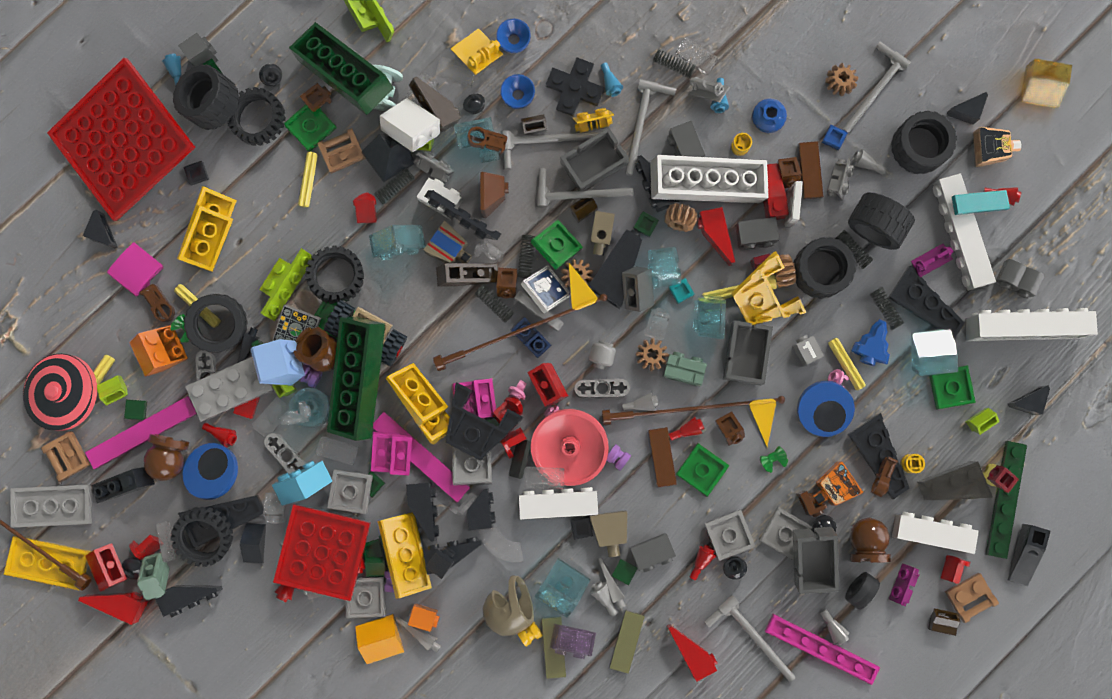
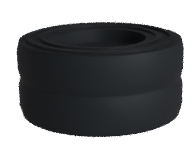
M867 572L861 573L849 586L845 595L846 601L859 610L865 608L877 594L880 582Z

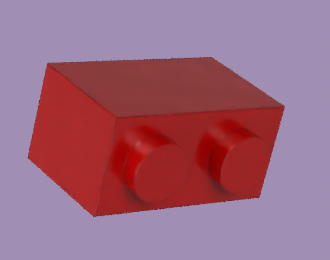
M542 363L527 372L544 406H553L569 397L552 363Z
M112 543L85 555L100 592L127 580Z

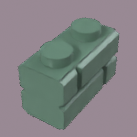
M673 352V355L669 354L663 378L698 387L702 386L707 363H703L702 358L693 356L692 359L684 358L685 354Z
M162 553L144 557L142 560L137 585L142 590L145 599L159 598L165 594L170 568L165 562Z

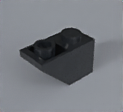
M489 488L483 489L466 511L468 531L492 528L493 523H496L495 511L491 512L490 505L494 504L493 492H489Z
M441 546L437 549L426 568L442 579L456 561L457 557L454 556L456 552L447 546L444 548Z

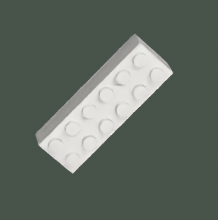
M657 155L650 161L651 199L761 203L768 198L767 160Z
M1063 308L1050 312L1049 309H1038L1035 312H1030V309L1017 310V312L999 310L995 313H991V310H981L979 313H972L971 317L965 318L966 341L1081 339L1098 335L1096 311H1088V308H1078L1075 311Z

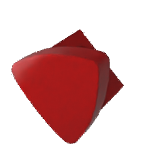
M367 192L356 197L353 200V205L356 209L357 223H376L375 197Z
M506 397L504 403L491 413L492 416L500 424L507 409L522 415L523 407L520 400Z
M521 427L508 433L500 441L509 459L514 457L510 447L527 439Z
M149 535L140 544L133 540L129 544V548L136 558L143 560L144 557L153 555L164 545V542L161 538Z
M946 555L940 578L959 584L964 566L969 567L971 562Z

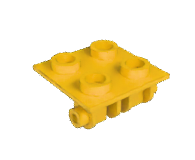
M479 28L451 48L453 53L475 75L503 55L499 50L500 43L497 40L491 41Z
M606 108L596 109L595 113L588 114L587 112L576 114L577 117L573 118L576 123L574 124L576 132L582 133L589 131L588 121L590 129L593 130L592 120L595 122L596 129H598L597 119L600 128L609 127L610 124H613L612 117L610 116H614V113L606 110Z

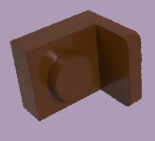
M318 82L300 96L313 113L326 102L328 104L332 103L330 98L332 94L325 86L321 87Z
M797 157L778 159L777 163L784 188H790L794 182L801 180L802 174Z
M498 267L497 297L508 299L516 296L517 269Z
M732 411L715 420L716 425L726 438L728 446L738 444L745 437L744 429Z
M808 491L796 493L806 515L817 517L823 514V510L827 508L826 504L814 506L816 503L815 499Z

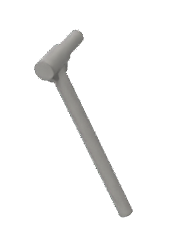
M881 41L876 48L890 58L892 66L842 129L848 133L897 70L905 71L911 63Z
M640 79L638 90L642 93V99L626 175L633 176L650 95L659 92L675 96L676 88Z
M501 131V134L508 137L503 152L504 169H512L511 151L515 144L589 140L597 135L598 132L514 137L511 131Z
M539 169L537 207H547L550 200L633 196V188L551 193L548 187H546L547 169Z
M733 595L718 607V610L704 621L710 628L723 615H732L787 680L791 682L795 679L794 674L737 610L739 602Z

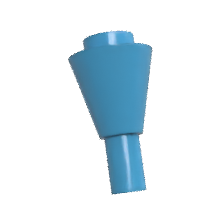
M168 54L162 62L176 85L182 76L181 57L176 56V54Z
M607 63L601 64L606 95L612 97L619 95L623 85L610 71Z
M718 78L717 82L724 85V79ZM726 94L720 103L712 101L710 108L714 112L723 113L729 109Z

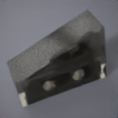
M969 461L917 481L924 500L993 498L978 461Z

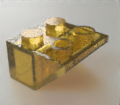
M1036 58L1032 60L1025 68L1021 102L1059 108L1070 84L1072 65Z

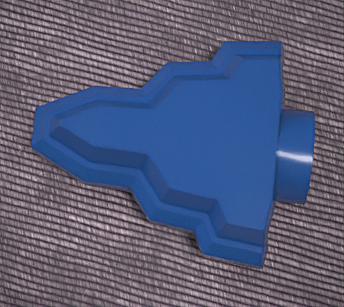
M879 319L871 326L868 334L862 335L860 341L854 343L851 351L861 356L860 362L870 366H875L876 362L888 364L890 354L887 352L889 344L885 340L887 335L886 321Z

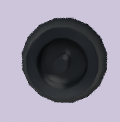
M272 63L265 64L259 71L260 81L266 86L277 85L282 79V71L279 66Z
M481 94L469 95L464 100V110L470 114L480 113L485 107V98Z
M827 515L817 517L812 526L813 532L814 528L832 527L835 532L837 528L834 519Z
M132 557L122 562L121 566L126 577L138 579L142 560Z
M731 557L723 566L724 574L733 580L740 579L747 572V564L741 558Z

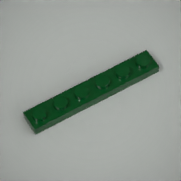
M1005 441L1001 466L1006 467L1019 480L1009 493L997 487L985 555L1003 559L1008 558L1027 445Z

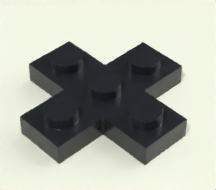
M577 57L570 74L552 67L546 87L562 93L556 107L557 111L574 117L580 100L598 106L605 87L588 81L594 63Z

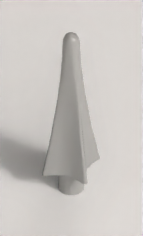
M598 558L612 603L616 602L618 609L626 606L623 601L625 596L611 577L602 558Z
M400 617L395 618L427 651L430 649L436 653L439 651L441 645L436 642L438 638L416 627L409 626Z

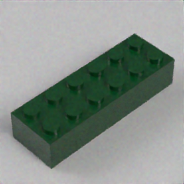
M316 22L289 47L301 64L366 115L394 89L384 73Z
M340 317L327 426L328 433L354 441L372 439L385 323L359 317Z

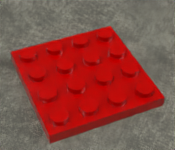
M293 504L273 583L351 601L371 522Z

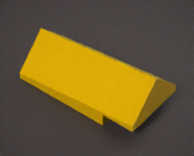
M202 186L177 259L213 272L233 219L230 217L237 200Z
M414 363L386 377L388 383L431 444H436L447 435L450 416L446 413L448 405Z

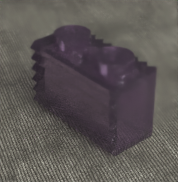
M554 624L550 648L555 649L556 654L566 655L567 652L574 653L573 657L585 659V656H592L596 633Z

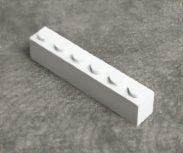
M961 173L939 179L933 184V193L938 198L939 211L945 219V230L951 238L950 246L955 251L957 257L956 264L961 269L963 275V285L969 291L995 283L996 280L974 213L954 214L952 196L967 194Z

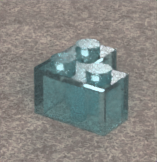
M491 117L455 124L454 129L459 149L472 147L467 141V134L472 127L477 126L494 132ZM479 131L470 133L474 137L484 139L483 134ZM485 147L484 149L478 148L481 163L500 160L498 151Z
M391 225L369 235L373 258H381V260L392 259L393 255L404 253L416 255L419 253V250L426 247L422 225Z

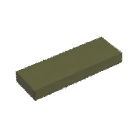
M625 610L609 668L629 674L644 615Z
M561 616L542 618L546 678L566 677Z

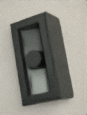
M524 440L516 444L509 476L519 479L523 478L531 441Z

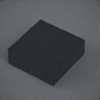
M202 161L184 167L191 186L209 180Z
M590 517L570 520L574 540L593 536Z

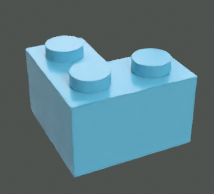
M310 461L303 465L304 469H297L290 474L285 473L277 478L278 481L272 484V487L282 506L304 500L332 482L323 461L316 463Z

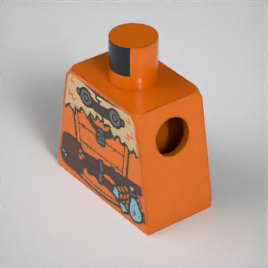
M837 461L816 481L820 491L814 494L813 497L818 505L827 500L830 505L836 506L862 494L863 491L844 463Z

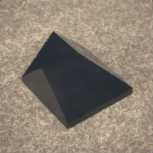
M379 134L362 150V154L383 182L404 171L405 168L414 165L410 150L387 134Z

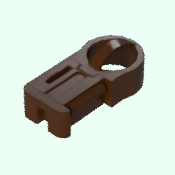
M477 126L472 127L467 134V141L470 146L501 151L500 154H503L508 139L506 135ZM479 131L483 134L484 139L474 137L470 133Z
M151 284L140 292L150 307H152L151 311L157 320L169 322L174 318V307L168 302L157 285ZM166 305L170 308L169 316L164 312L162 306ZM158 311L161 313V315H162L165 319H162V318L159 317Z
M889 456L884 457L871 488L872 494L882 497L887 493L890 478L898 460Z

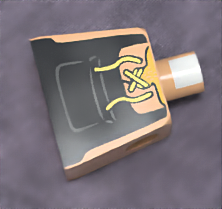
M979 127L973 132L976 167L1007 161L1012 157V152L1021 150V141L1011 140V132L1009 130Z

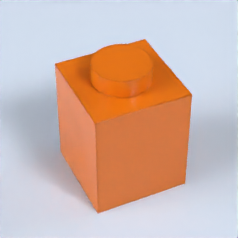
M415 604L408 625L431 632L433 627L436 628L440 618V616H437L438 610Z

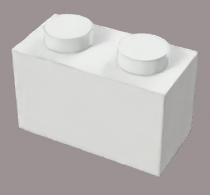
M428 178L417 195L418 200L451 220V218L443 213L444 210L442 208L431 206L428 203V199L424 196L428 190H434L456 205L454 208L458 209L463 202L460 197L461 194L453 188L450 190L445 188V184L436 178L434 180Z

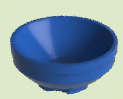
M508 19L502 22L497 30V41L506 52L519 53L525 50L530 42V29L520 19ZM517 35L520 40L517 44H511L509 37Z
M514 74L506 78L502 83L501 96L509 107L522 109L533 101L535 87L527 76ZM521 90L524 93L523 98L516 100L512 96L514 91Z
M771 98L760 101L752 113L754 125L765 133H773L780 130L785 124L787 117L784 105L780 101ZM774 108L777 115L773 118L768 117L766 110Z

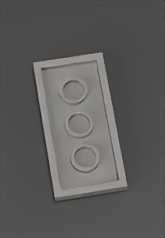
M253 357L185 386L200 422H204L274 390L271 384L259 383Z
M91 485L11 488V528L92 524Z

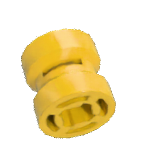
M739 133L735 136L731 143V150L735 155L743 156L747 154L752 146L750 135Z
M907 454L902 457L900 465L906 473H920L925 468V460L919 454Z
M534 621L527 629L517 634L526 647L532 643V640L543 636Z

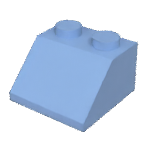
M279 339L251 348L260 384L292 386L305 375L302 362L297 360L294 355V350L296 351L297 347L295 341Z

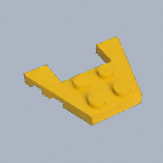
M776 251L731 293L745 321L752 323V325L772 321L773 318L782 316L787 318L792 314L799 313L801 315L806 313L798 296L780 305L767 280V277L785 268Z

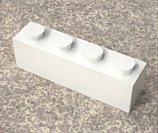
M592 487L581 488V492H573V488L562 489V493H554V490H542V494H535L534 491H523V495H519L520 519L598 515L597 491H593Z
M903 512L902 515H895L892 533L894 538L975 554L978 530H973L972 525L960 523V527L953 526V521L943 519L938 523L933 521V517L922 515L921 519L914 518L915 514Z

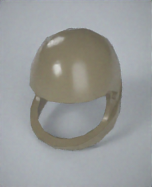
M512 575L509 579V601L501 593L493 590L487 596L483 605V617L486 624L493 632L502 636L516 635L527 629L534 620L533 604L524 580L515 575ZM515 581L518 584L521 591V598L519 599V601L516 594Z

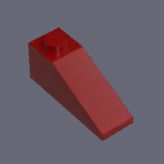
M778 163L767 164L768 198L763 201L765 218L776 217V220L785 219L789 215Z
M723 207L701 211L696 221L697 228L701 229L703 236L728 266H732L735 263Z
M137 592L93 594L81 596L78 601L130 625L139 622L148 600L143 598L142 594Z
M671 624L667 625L696 682L717 671L715 665L718 663L712 653L708 654L704 648Z

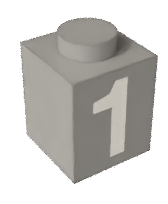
M805 335L797 339L798 344L793 346L802 366L824 357L814 336L808 338Z

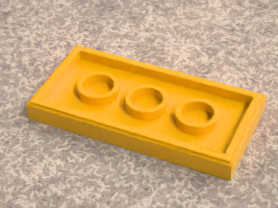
M413 512L378 521L395 598L398 599L431 589L432 586L429 575H427L423 548Z
M17 536L12 537L3 575L79 590L75 587L76 581L60 571V567ZM27 538L61 564L65 563L80 575L86 573L88 562L85 555L91 551Z

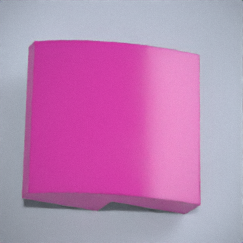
M133 242L112 264L107 274L137 297L142 290L150 285V280L163 269V265Z
M492 378L459 383L473 390L464 409L482 419L493 417L491 413L496 410ZM453 383V384H452L453 398H454L455 384H456V383Z
M373 432L371 471L409 476L412 437Z

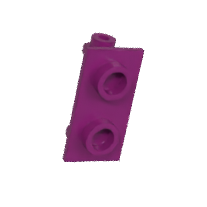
M942 243L912 260L911 263L921 278L953 260L951 256L953 249L950 246L946 247Z
M902 563L889 600L905 607L907 603L909 604L913 593L909 586L915 587L920 576L918 569Z

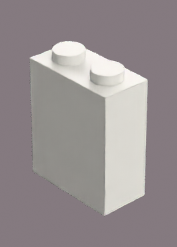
M408 98L380 115L381 131L412 152L423 147L427 142L440 134V119Z

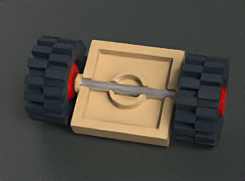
M340 300L334 307L333 312H331L324 331L338 338L340 317L353 316L385 323L381 362L391 367L400 354L407 336L393 329L387 337L393 325L360 307H357L354 313L355 307Z

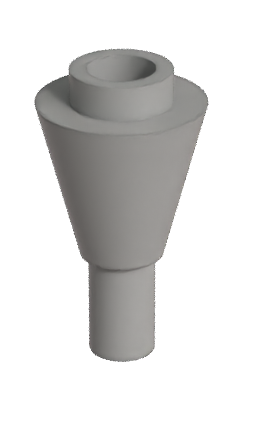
M863 149L856 151L852 157L853 166L874 170L882 175L886 171L885 167L876 163Z
M651 392L634 402L622 404L624 412L635 409L656 411V407L659 404L657 396H653Z
M598 581L593 584L590 594L606 607L611 617L616 615L618 612L612 604L607 583Z
M827 609L822 611L820 614L827 623L833 643L838 642L841 645L849 640L848 635L850 633L832 618Z

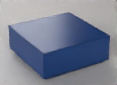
M830 125L821 143L839 151L848 132Z

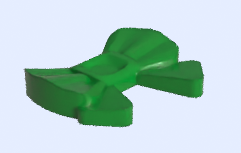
M180 314L171 323V331L179 328L184 330L185 314ZM186 331L181 337L180 342H189Z
M780 446L767 456H760L761 465L770 473L773 472V462L778 460L783 467H786L788 463L786 452Z

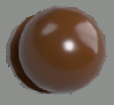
M320 327L306 328L295 341L298 343L296 351L294 350L296 359L305 365H309L315 371L330 372L334 370L337 339L334 336L328 335Z
M150 434L148 442L152 443L153 446L147 450L144 456V468L152 479L158 481L171 480L180 474L184 466V457L181 451L188 450L190 442L185 440L177 441L173 440V437Z
M868 517L857 521L851 528L850 541L856 550L855 554H850L851 562H891V554H885L890 536L888 528L881 521Z

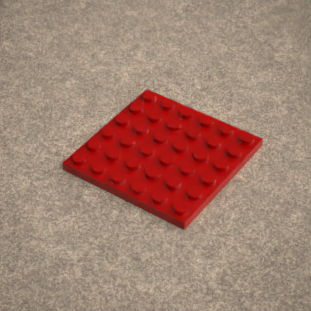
M123 58L47 132L113 221H118L196 148L127 58Z

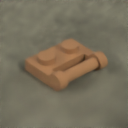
M352 128L342 135L317 143L331 174L366 159L362 154V149ZM349 139H351L352 141L351 143L344 145L340 148H337L333 151H327V149L336 146L342 142H345Z
M72 431L41 447L43 454L46 453L57 474L56 479L58 482H62L90 466ZM55 448H57L68 470L64 471L54 452Z
M977 573L945 591L963 623L969 622L971 617L987 608L999 605L997 598L991 592L981 573ZM985 595V601L964 611L963 606Z

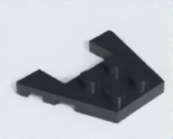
M456 382L446 443L481 461L524 417L507 409L499 426L482 419L464 409L473 390Z

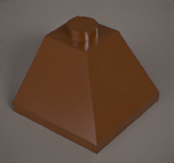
M480 172L481 213L483 218H487L505 200V194H509V182H505L504 176Z

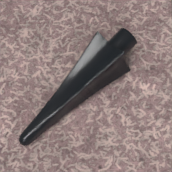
M251 327L249 333H244L237 363L246 360L253 347L251 343L259 339V337H256L258 329Z

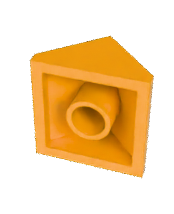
M393 614L355 626L357 647L366 664L405 652Z

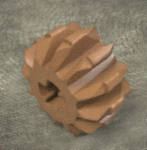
M840 63L839 67L834 65L832 70L827 72L828 78H826L825 83L830 84L827 90L834 89L833 95L839 92L840 96H843L845 93L850 94L852 89L856 88L857 84L855 82H857L858 76H854L856 70H850L851 65L845 68L844 64Z
M683 203L669 205L664 220L668 227H672L673 230L676 229L679 232L693 230L697 221L695 209L690 208L689 205H683Z
M782 254L779 257L785 268L774 273L778 287H787L796 282V273L791 256L789 254Z
M573 259L572 267L578 271V274H582L580 275L581 278L588 285L586 281L591 282L593 280L589 276L593 274V270H587L590 266L588 263L582 266L583 260L576 264V260ZM566 263L567 269L561 270V273L565 274V276L561 277V280H568L564 284L565 287H568L570 285L569 263Z
M651 338L650 345L647 340H644L643 344L645 347L642 345L638 346V349L642 352H636V356L642 357L637 363L639 364L644 361L645 364L642 368L645 369L650 365V371L654 370V365L658 370L661 369L660 363L664 365L667 363L662 357L666 358L669 356L668 353H662L667 347H659L662 343L661 340L655 345L654 338ZM649 350L656 352V359L647 356L650 353L648 352Z

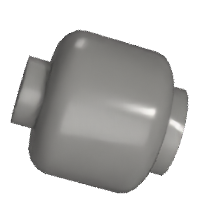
M599 340L598 343L592 345L589 360L594 363V367L604 370L605 366H612L616 349L613 348V344Z

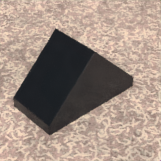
M987 92L952 107L947 112V115L974 125L980 120L988 97Z
M97 209L94 210L83 236L108 247L118 248L104 213Z
M1049 385L1040 386L1008 403V406L1032 415H1043L1050 387Z
M246 523L239 544L243 562L264 563L266 524Z

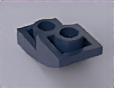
M523 317L510 330L513 332L531 325V323ZM535 328L515 335L536 358H539L552 346Z

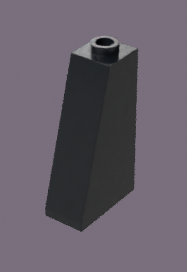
M626 229L589 284L590 289L598 296L606 294V301L618 309L621 308L624 301L622 272L634 268L642 243L640 234L634 230L629 231Z

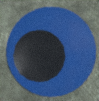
M820 381L810 385L803 391L797 404L798 418L804 428L810 433L821 437L834 436L844 431L851 423L855 412V405L851 394L842 385L833 381Z
M208 443L199 446L188 456L183 467V482L186 489L193 496L204 500H213L225 495L236 481L238 474L237 459L233 452L223 445Z

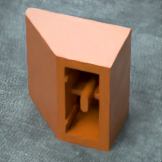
M171 325L138 333L129 342L145 377L163 372L188 359L176 331H171Z

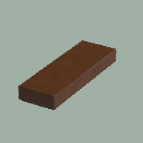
M818 141L799 143L803 199L823 198Z
M668 427L648 430L657 487L677 485Z

